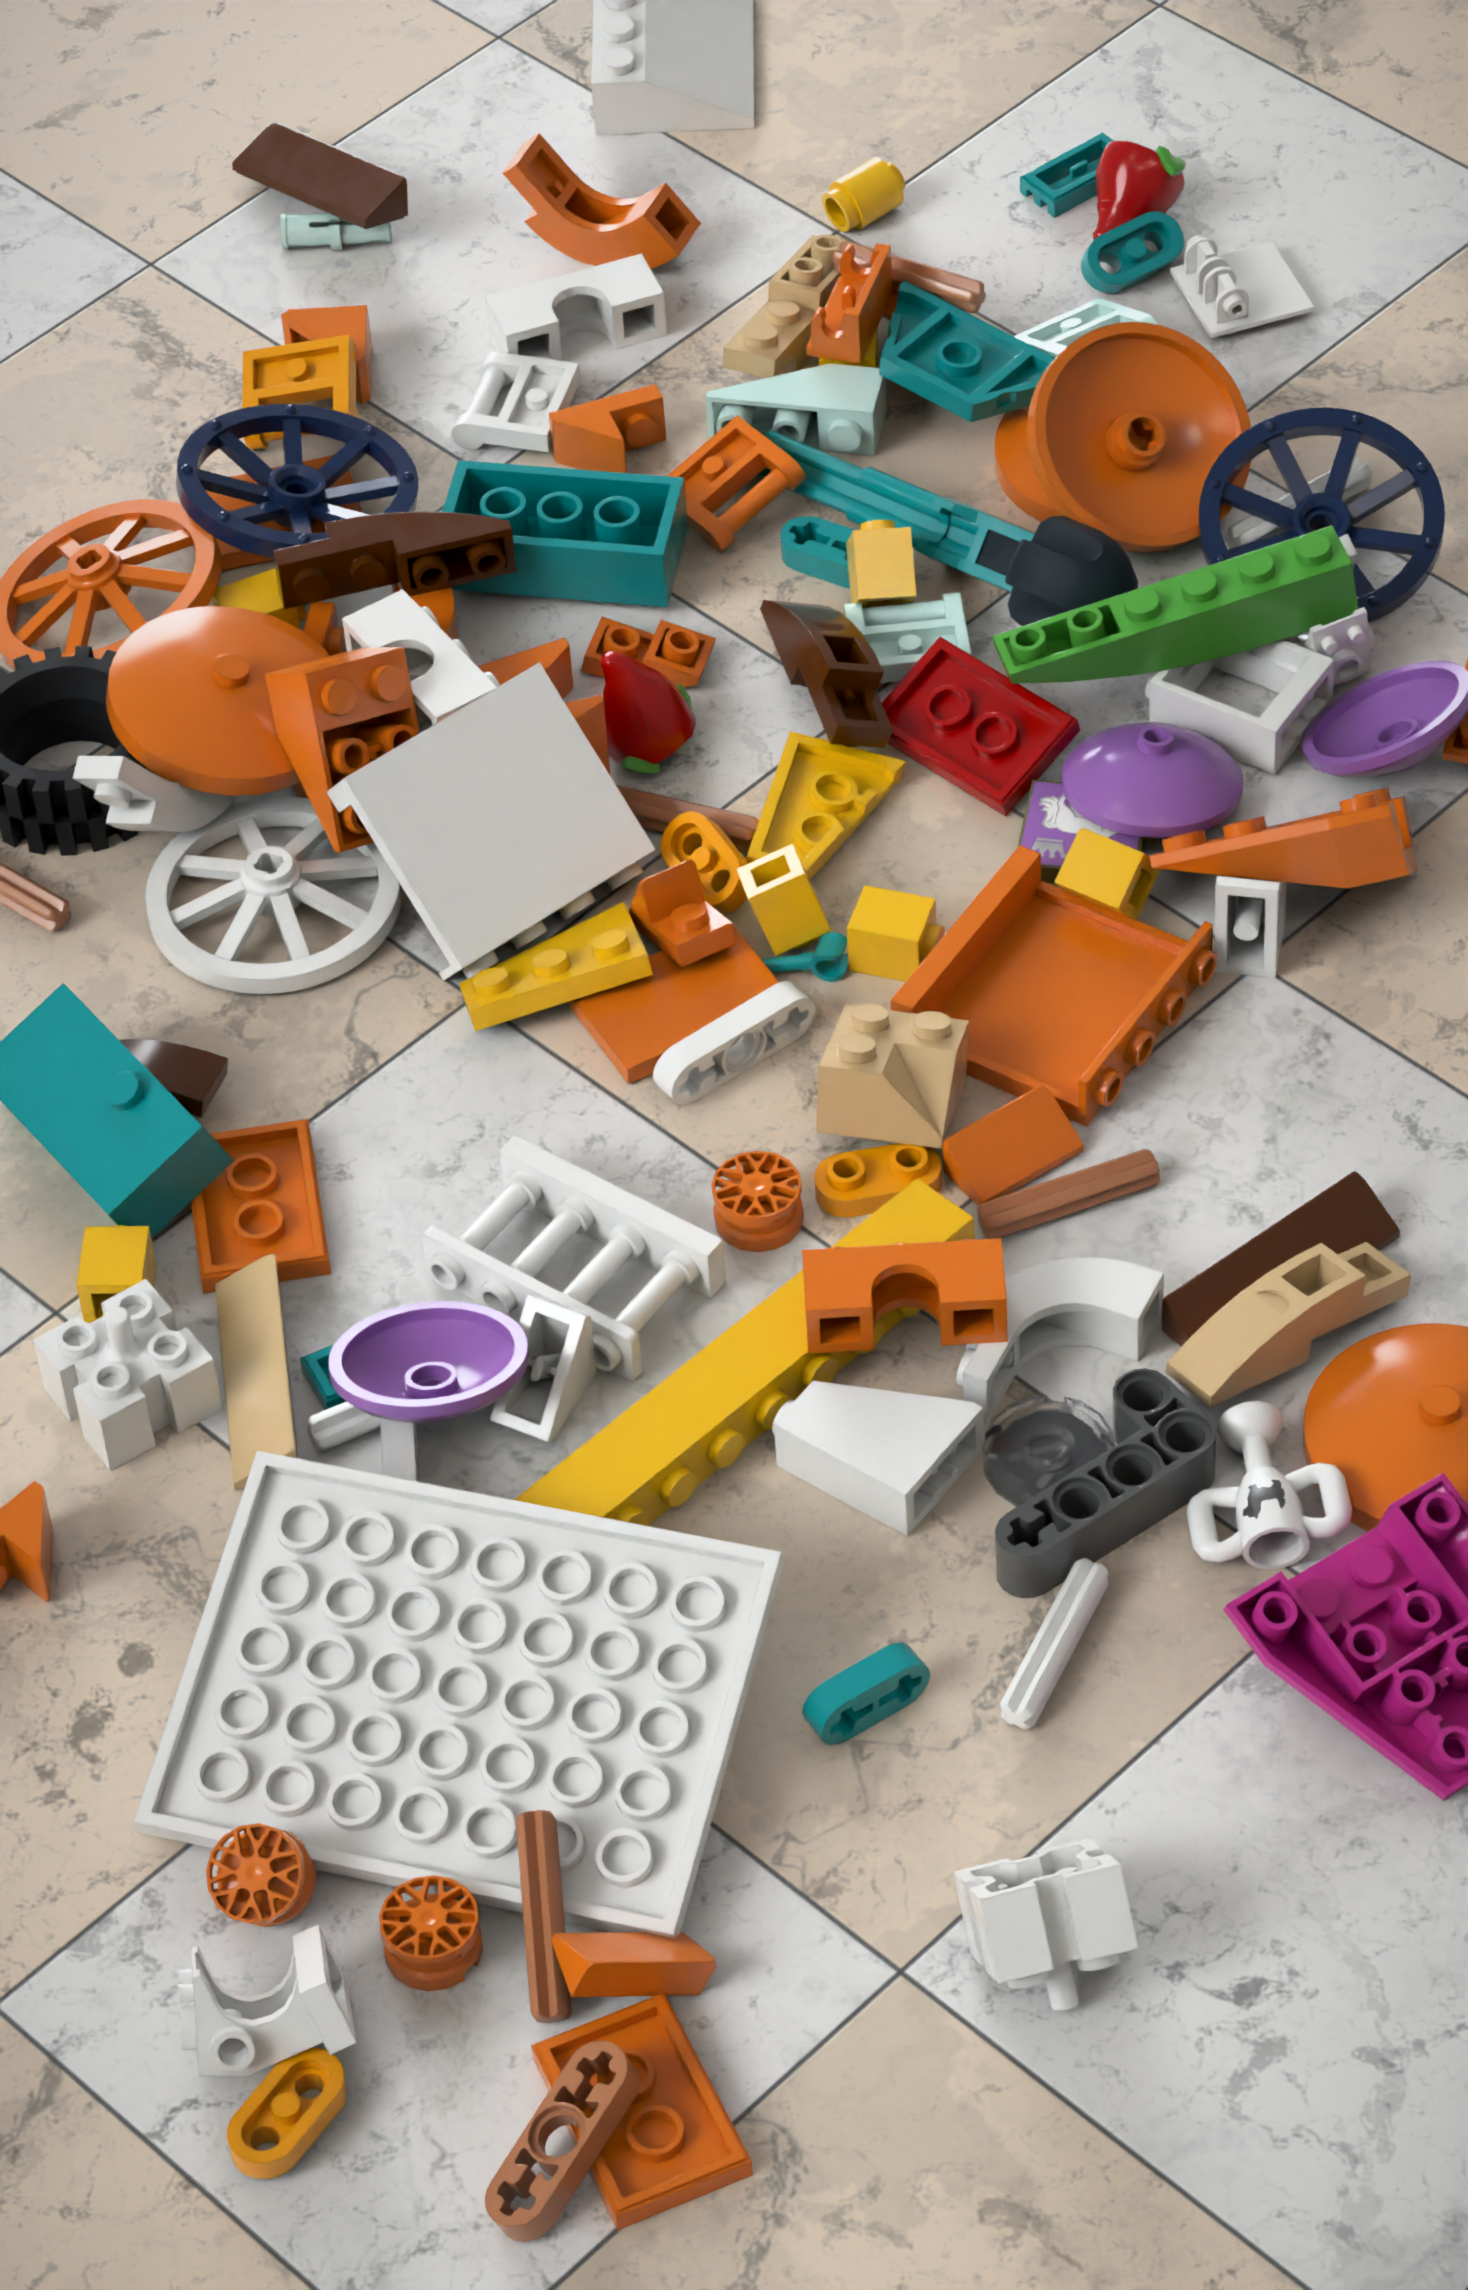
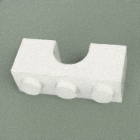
M642 253L485 296L489 338L496 352L563 361L561 338L576 330L590 329L605 334L615 350L667 336L664 292Z
M403 589L342 618L347 652L360 648L404 647L420 733L500 686L491 672L483 673L471 660L466 647L459 639L452 640L439 627L432 611L426 606L420 607Z

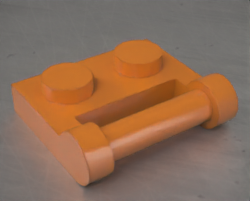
M738 415L667 475L669 477L684 478L687 523L720 553L734 542L733 534L785 489L794 490L806 480V474L795 459ZM767 467L771 470L767 476L719 517L713 514L763 469Z

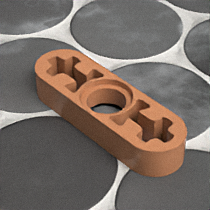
M594 2041L582 2046L571 2056L490 2182L485 2194L487 2213L510 2239L528 2242L536 2240L550 2231L635 2099L639 2089L638 2072L617 2045L608 2041ZM611 2071L615 2075L614 2080L609 2085L597 2083L593 2087L589 2083L595 2073L607 2075ZM578 2102L584 2110L589 2105L594 2112L593 2115L587 2118L573 2103ZM564 2125L579 2127L580 2137L573 2150L559 2157L546 2155V2141L554 2130ZM538 2163L543 2171L551 2176L552 2179L547 2180L540 2172L536 2176L531 2170L533 2165ZM531 2195L534 2197L535 2203L529 2210L518 2207L513 2211L510 2207L511 2202L516 2196L527 2199Z

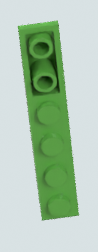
M1333 525L994 635L992 639L1011 684L1074 682L1124 677L1190 666L1246 652L1307 632L1313 626L1319 624L1324 626L1352 615L1353 611L1358 609L1353 565Z

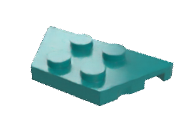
M904 281L899 286L895 312H892L888 338L884 342L881 354L879 374L969 422H974L1030 406L1038 381L1055 358Z

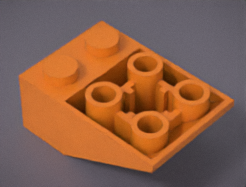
M404 647L360 648L266 673L276 733L334 851L343 852L374 843L352 806L339 813L326 792L345 777L420 733Z

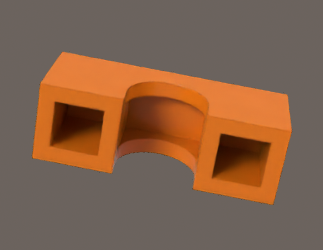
M1001 1238L896 1243L893 1245L859 1247L835 1246L825 1249L802 1250L808 1354L875 1350L874 1327L877 1321L885 1313L901 1307H914L931 1314L939 1324L941 1346L1008 1342L1007 1296Z

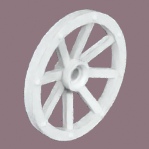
M269 797L231 805L211 823L195 830L180 832L169 842L156 859L146 884L145 902L150 930L158 948L183 973L199 982L227 991L248 994H277L302 990L328 982L345 974L366 960L379 948L394 927L400 911L402 888L375 843L357 847L364 855L361 857L301 861L327 838L325 830L309 798ZM285 826L305 828L283 848L267 846L259 830L262 828ZM238 834L249 853L246 860L199 856L215 844ZM181 875L233 880L169 912L172 891ZM377 876L379 880L377 895L369 912L309 882ZM244 899L215 955L197 947L180 932V930ZM302 902L354 930L331 947L310 955L294 909ZM260 915L276 917L291 961L266 964L236 961Z

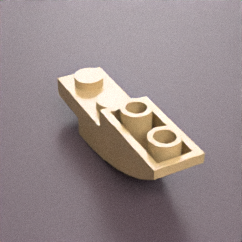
M812 235L769 280L768 301L723 347V368L764 378L777 376L781 372L790 373L801 370L811 357L807 356L806 346L811 338V320L819 307H825L838 277L841 276L835 270L834 262L832 261L834 252L837 251L840 243L843 242L840 237L834 235Z
M1367 1242L1340 1254H1336L1323 1243H1319L1266 1273L1217 1311L1167 1362L1166 1374L1207 1406H1215L1308 1362L1311 1341L1408 1296L1411 1274Z

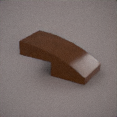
M147 1039L119 1040L190 1114L202 1118L227 1075L228 1058L201 1049L164 1041Z

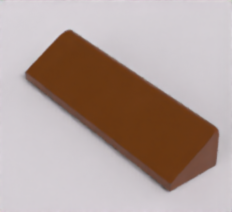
M278 122L272 123L265 128L232 162V170L236 171V173L364 229L408 216L407 180L404 176Z
M1354 1171L1168 1294L1162 1301V1331L1182 1347L1204 1323L1241 1291L1292 1257L1319 1243H1323L1336 1254L1343 1253L1364 1242L1369 1243L1380 1251L1400 1237V1230L1366 1180Z

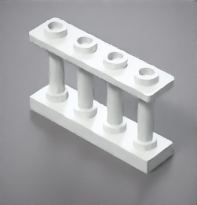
M513 1135L499 1150L504 1191L459 1239L434 1226H430L422 1234L426 1271L441 1287L448 1290L456 1289L481 1302L484 1306L506 1314L517 1322L520 1321L527 1295H535L590 1315L596 1367L607 1372L613 1371L634 1381L642 1372L638 1332L678 1288L690 1287L712 1298L726 1283L723 1239ZM523 1207H532L554 1218L510 1266L482 1252ZM575 1233L585 1234L605 1244V1247L563 1292L534 1278ZM627 1260H637L658 1271L615 1320L586 1305Z

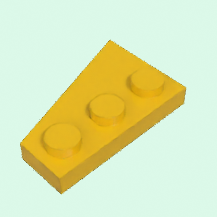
M790 731L746 860L748 863H751L793 844L811 880L903 778L906 761L853 747L830 744V741Z
M622 902L491 968L477 973L475 976L459 983L474 1030L478 1031L651 976L653 972L647 952L625 902Z

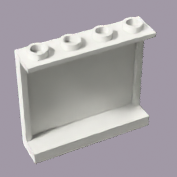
M540 662L345 777L326 792L339 813L352 806L450 964L449 967L439 972L443 981L460 970L469 979L500 960L495 954L494 949L511 940L516 950L548 931L542 922L543 919L558 910L564 920L573 916L596 901L590 890L607 881L612 891L642 873L643 870L637 861L656 850Z

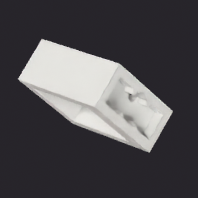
M1283 639L1246 652L1190 666L1151 672L1145 688V696L1149 699V722L1171 724L1199 732L1221 745L1234 759L1275 775L1302 742L1304 733L1313 719L1333 701L1334 659ZM1216 668L1279 694L1258 718L1197 694L1194 691L1212 669Z

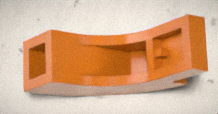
M540 133L524 142L502 173L533 208L524 222L551 246L582 263L597 266L642 253L650 269H653L678 257L701 224L667 183L645 195L631 199L615 198L594 190L569 168Z

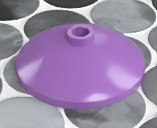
M1425 661L1392 669L1351 688L1326 706L1306 729L1302 739V749L1309 764L1320 772L1337 777H1377L1407 771L1418 766L1425 758L1443 745L1468 713V671L1463 666L1454 662Z
M1142 722L1107 728L1078 744L1064 761L1062 768V790L1066 800L1079 814L1101 827L1133 836L1168 838L1203 829L1205 831L1229 818L1238 808L1242 799L1243 774L1236 760L1211 738L1176 725Z
M432 1301L395 1307L372 1315L355 1324L344 1332L333 1345L328 1364L331 1383L335 1391L344 1400L363 1412L392 1421L437 1423L476 1412L503 1397L525 1373L529 1362L528 1340L522 1327L506 1314L473 1303Z

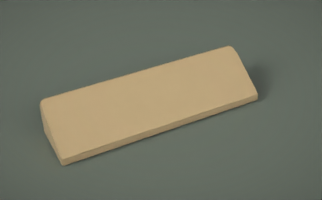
M275 1254L264 1256L215 1284L235 1490L245 1488L257 1451L298 1458L281 1286Z

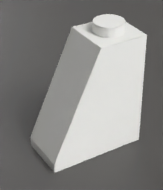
M812 1381L796 1400L791 1399L785 1402L779 1409L772 1426V1432L775 1436L776 1463L778 1467L907 1537L984 1450L983 1407L972 1401Z

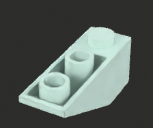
M829 363L708 391L706 394L708 438L713 437L738 415L758 431L763 433L775 431L820 451L875 456L887 413L886 378L879 374L880 368Z

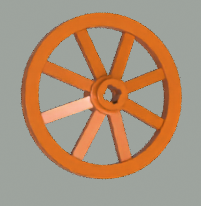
M137 499L109 504L80 514L62 523L29 546L13 562L0 580V654L14 670L13 659L26 654L29 655L33 663L45 660L44 652L30 647L74 603L75 608L64 654H61L62 657L74 656L76 646L87 647L95 611L111 607L132 634L147 622L127 597L131 586L180 592L177 599L160 616L183 609L208 606L216 592L222 571L221 551L215 537L201 528L187 514L181 504L157 499ZM142 528H162L174 531L126 548ZM112 533L104 544L95 543L85 547L81 546L91 540ZM195 545V563L192 573L136 566ZM61 557L68 560V569L38 579L47 568ZM56 593L15 634V620L19 606ZM128 637L93 650L94 658L101 659L106 650L117 652Z

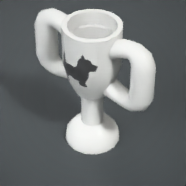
M1262 1401L1243 1402L1231 1407L1221 1415L1217 1422L1219 1436L1226 1446L1243 1454L1247 1473L1243 1477L1240 1486L1205 1489L1189 1500L1186 1516L1192 1546L1203 1561L1221 1563L1243 1555L1247 1563L1256 1568L1266 1570L1282 1569L1297 1563L1305 1557L1310 1549V1539L1332 1537L1348 1528L1352 1517V1506L1345 1476L1336 1465L1319 1462L1307 1465L1286 1475H1283L1273 1467L1269 1448L1273 1446L1283 1432V1414L1278 1407ZM1313 1484H1319L1326 1516L1324 1518L1305 1516L1302 1503L1297 1494ZM1216 1507L1236 1508L1238 1531L1228 1539L1219 1542L1213 1509Z

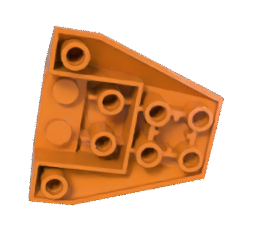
M1389 787L1356 794L1351 799L1339 801L1341 807L1339 811L1266 827L1264 816L1230 823L1222 826L1224 837L1206 841L1204 829L1168 837L1162 840L1164 851L1149 856L1151 867L1156 869L1347 889L1408 876L1417 870L1406 798L1402 796L1391 799Z

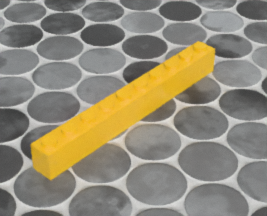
M917 1178L832 1247H859L975 1239L974 1217ZM801 1270L514 1500L649 1526L671 1507L683 1504L692 1495L695 1488L716 1470L731 1465L739 1457L743 1448L764 1431L772 1430L774 1419L785 1402L791 1399L796 1400L812 1381L831 1383L839 1370L859 1354H866L871 1350L808 1354L803 1270ZM901 1307L885 1313L874 1327V1346L879 1343L882 1335L903 1318L912 1317L921 1309Z

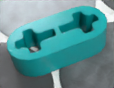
M801 516L789 520L783 525L780 532L782 560L786 566L795 571L850 589L846 542L854 529L813 516Z
M903 1642L890 1644L817 1686L803 1705V1717L824 1743L829 1745L840 1744L914 1702L924 1692L929 1683V1668L909 1645Z

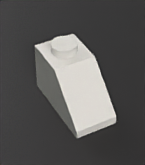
M1217 876L1215 885L1214 952L1217 954V965L1214 972L1276 978L1285 929L1287 882Z

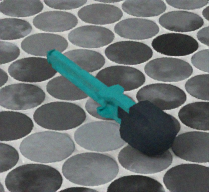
M759 431L795 459L806 474V480L790 491L844 513L849 521L858 525L872 520H892L895 522V528L911 527L912 547L915 548V551L1011 592L1008 602L1010 616L1021 626L1138 588V579L1133 566L1122 547L1102 531L1066 516H1054L1041 522L1036 532H1033L959 500L939 496L872 467L863 469L775 431H768L767 433ZM766 467L757 477L763 479L771 470Z

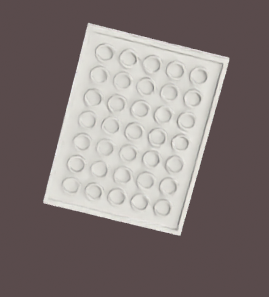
M257 1451L134 1823L139 1833L214 1848L225 1834L239 1826L260 1823L290 1832L305 1843L312 1861H315L316 1870L395 1887L417 1877L435 1875L450 1878L466 1887L477 1904L523 1913L516 1819L519 1814L528 1811H551L557 1820L565 1922L610 1932H647L675 1939L682 1929L784 1565L782 1553L780 1551ZM234 1838L228 1839L224 1847H228ZM430 1885L428 1893L438 1894L439 1885ZM422 1886L415 1887L414 1889L420 1891ZM444 1886V1892H448L453 1889ZM460 1895V1896H458V1897L455 1898V1899L461 1900V1899L464 1898L465 1896H464V1895Z

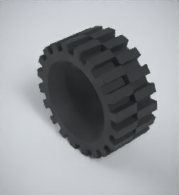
M76 646L74 656L62 657L60 647L44 649L45 660L33 663L28 654L13 659L15 671L9 674L0 668V831L3 842L16 848L25 838L28 842L29 852L45 855L49 845H59L61 856L77 855V844L91 842L93 852L109 848L107 838L109 836L118 834L125 842L138 835V831L118 829L106 824L110 806L94 799V790L72 779L75 768L39 770L24 766L32 757L52 746L73 741H92L116 749L107 756H124L149 770L138 762L121 744L109 721L106 707L109 670L117 652L106 650L102 658L97 659L93 656L92 647Z

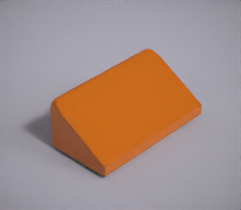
M1039 1085L944 1140L942 1145L943 1172L979 1206L984 1202L1012 1193L1084 1151V1144L1053 1094L1044 1085Z
M647 1932L554 1933L551 1938L571 1997L656 1996L664 1992L666 1996L700 1995L716 1968L714 1957L683 1932H680L675 1939Z

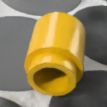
M874 157L831 183L829 192L825 193L822 197L824 210L832 224L840 231L847 232L852 228L861 230L903 203L905 181L901 172L893 163Z

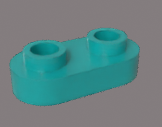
M1161 212L1145 213L1094 239L1082 255V274L1087 283L1100 292L1111 294L1120 292L1168 268L1183 249V232L1179 224L1169 215ZM1144 240L1154 243L1158 252L1150 251L1146 247ZM1100 262L1109 264L1114 274L1106 272L1101 267Z

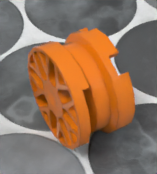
M764 1151L740 1153L726 1160L715 1172L711 1184L715 1203L713 1207L714 1221L718 1234L726 1243L740 1250L763 1252L775 1250L789 1243L798 1234L804 1219L800 1196L802 1183L799 1171L788 1159L776 1153ZM722 1176V1177H727V1178H730V1179H729V1180H726V1179H723V1178H720V1177Z
M260 1823L239 1826L225 1834L211 1851L206 1868L208 1891L216 1906L231 1919L261 1927L284 1925L299 1916L312 1900L317 1882L315 1861H312L305 1848L306 1844L290 1832ZM233 1837L234 1839L229 1846L224 1847L227 1840ZM220 1850H222L224 1852L219 1861L216 1859L217 1853ZM214 1864L218 1866L217 1876L215 1877L212 1874ZM218 1883V1888L214 1889V1884Z
M435 1875L417 1877L397 1886L385 1899L379 1914L380 1932L384 1945L386 1964L396 1979L410 1988L424 1991L443 1990L465 1981L464 1974L472 1965L478 1967L483 1953L481 1927L479 1924L477 1902L466 1887L450 1878ZM430 1885H439L438 1894H428ZM422 1886L420 1891H416L414 1888ZM444 1886L453 1888L448 1892H444ZM407 1893L413 1899L404 1902L401 1894ZM460 1895H464V1896H465V1897L462 1898L460 1901H457V1900L455 1899V1898H457V1897L460 1896Z

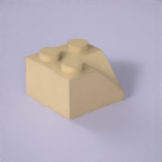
M864 1003L857 1006L845 1005L818 1065L816 1132L942 1149L943 1142L947 1137L966 1088L969 1020L950 1018L948 1015L936 1011H926L919 1014L892 1011L874 1003Z

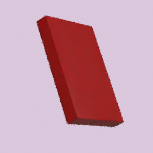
M942 637L935 641L882 702L893 729L887 744L1004 816H1007L1029 791L1032 780H1038L1080 732V726L1075 717L1020 684H1011L1007 676Z

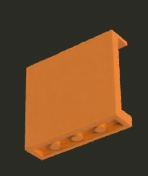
M1019 845L890 1000L891 1010L915 1014L936 1011L944 1013L950 1018L969 1020L968 1076L1017 1097L1039 1085H1044L1053 1094L1068 1119L1087 1127L1103 1106L1110 1107L1115 1102L1120 1093L1123 1080L1133 1067H1141L1147 1061L1152 1052L1155 1039L1166 1026L1172 1027L1177 1023L1185 1008L1186 1000L1196 987H1204L1210 981L1217 965V954L1213 952V924L1204 921L1192 938L1187 941L1131 917H1126L1041 881V853Z

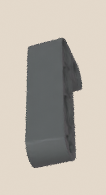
M1147 1368L1133 1369L1121 1375L1113 1387V1437L1117 1445L1006 1513L998 1521L995 1529L997 1581L1004 1591L1019 1598H1035L1047 1593L1066 1580L1073 1564L1079 1559L1087 1558L1093 1563L1188 1504L1189 1500L1202 1490L1209 1489L1215 1479L1216 1459L1215 1425L1166 1376L1158 1371Z

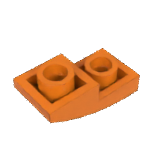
M602 616L584 655L581 671L604 678L600 664L601 658L605 652L615 651L661 672L675 686L679 684L683 687L698 686L716 638L664 620H660L655 634Z

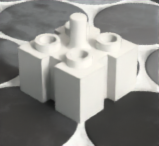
M147 1279L103 1301L101 1306L104 1316L90 1324L83 1321L78 1315L33 1339L45 1392L70 1422L80 1418L84 1439L110 1471L156 1447L153 1433L171 1424L179 1434L223 1410L214 1358L187 1326L177 1331L173 1310Z
M1092 1838L1036 1851L1035 1856L1015 1861L1006 1858L953 1872L971 1955L981 1966H986L987 1973L998 1984L1007 1982L1009 1988H1027L1046 1982L1051 2008L1055 2011L1069 2010L1079 2004L1071 1961L1076 1960L1077 1968L1081 1971L1099 1970L1119 1963L1121 1960L1119 1953L1139 1949L1121 1864L1109 1853L1104 1854L1103 1848Z

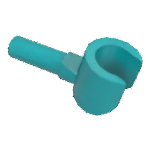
M835 932L826 933L820 938L815 952L762 958V961L772 973L796 970L812 971L815 976L823 981L835 982L845 974L849 965L848 954H843L847 945V937Z

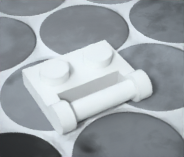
M504 352L489 353L481 365L480 376L482 379L468 410L457 418L452 429L453 440L466 449H477L483 443L524 450L549 452L552 446L549 413L569 407L580 383L579 363ZM513 382L499 416H490L501 389Z

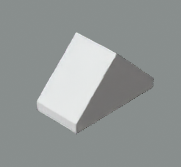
M527 1295L519 1325L522 1327L528 1340V1366L521 1379L503 1397L495 1401L490 1420L546 1442H551L555 1439L597 1377L591 1316L535 1295Z

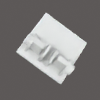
M1195 235L1186 243L1184 264L1170 268L1171 275L1210 338L1232 334L1237 331L1286 320L1290 317L1315 311V306L1273 241L1217 256V245L1213 239L1203 235Z

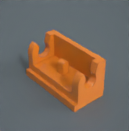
M848 244L845 247L840 258L841 276L838 277L825 307H819L811 320V338L806 346L807 356L855 364L862 363L893 294L890 245L875 244L870 259L872 265L870 268L861 267L855 262L854 255L856 251L853 244Z

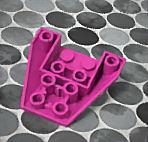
M1441 1473L1390 1504L1375 1528L1289 1580L1280 1571L1226 1604L1223 1610L1266 1668L1444 1801L1468 1786V1504L1446 1475Z

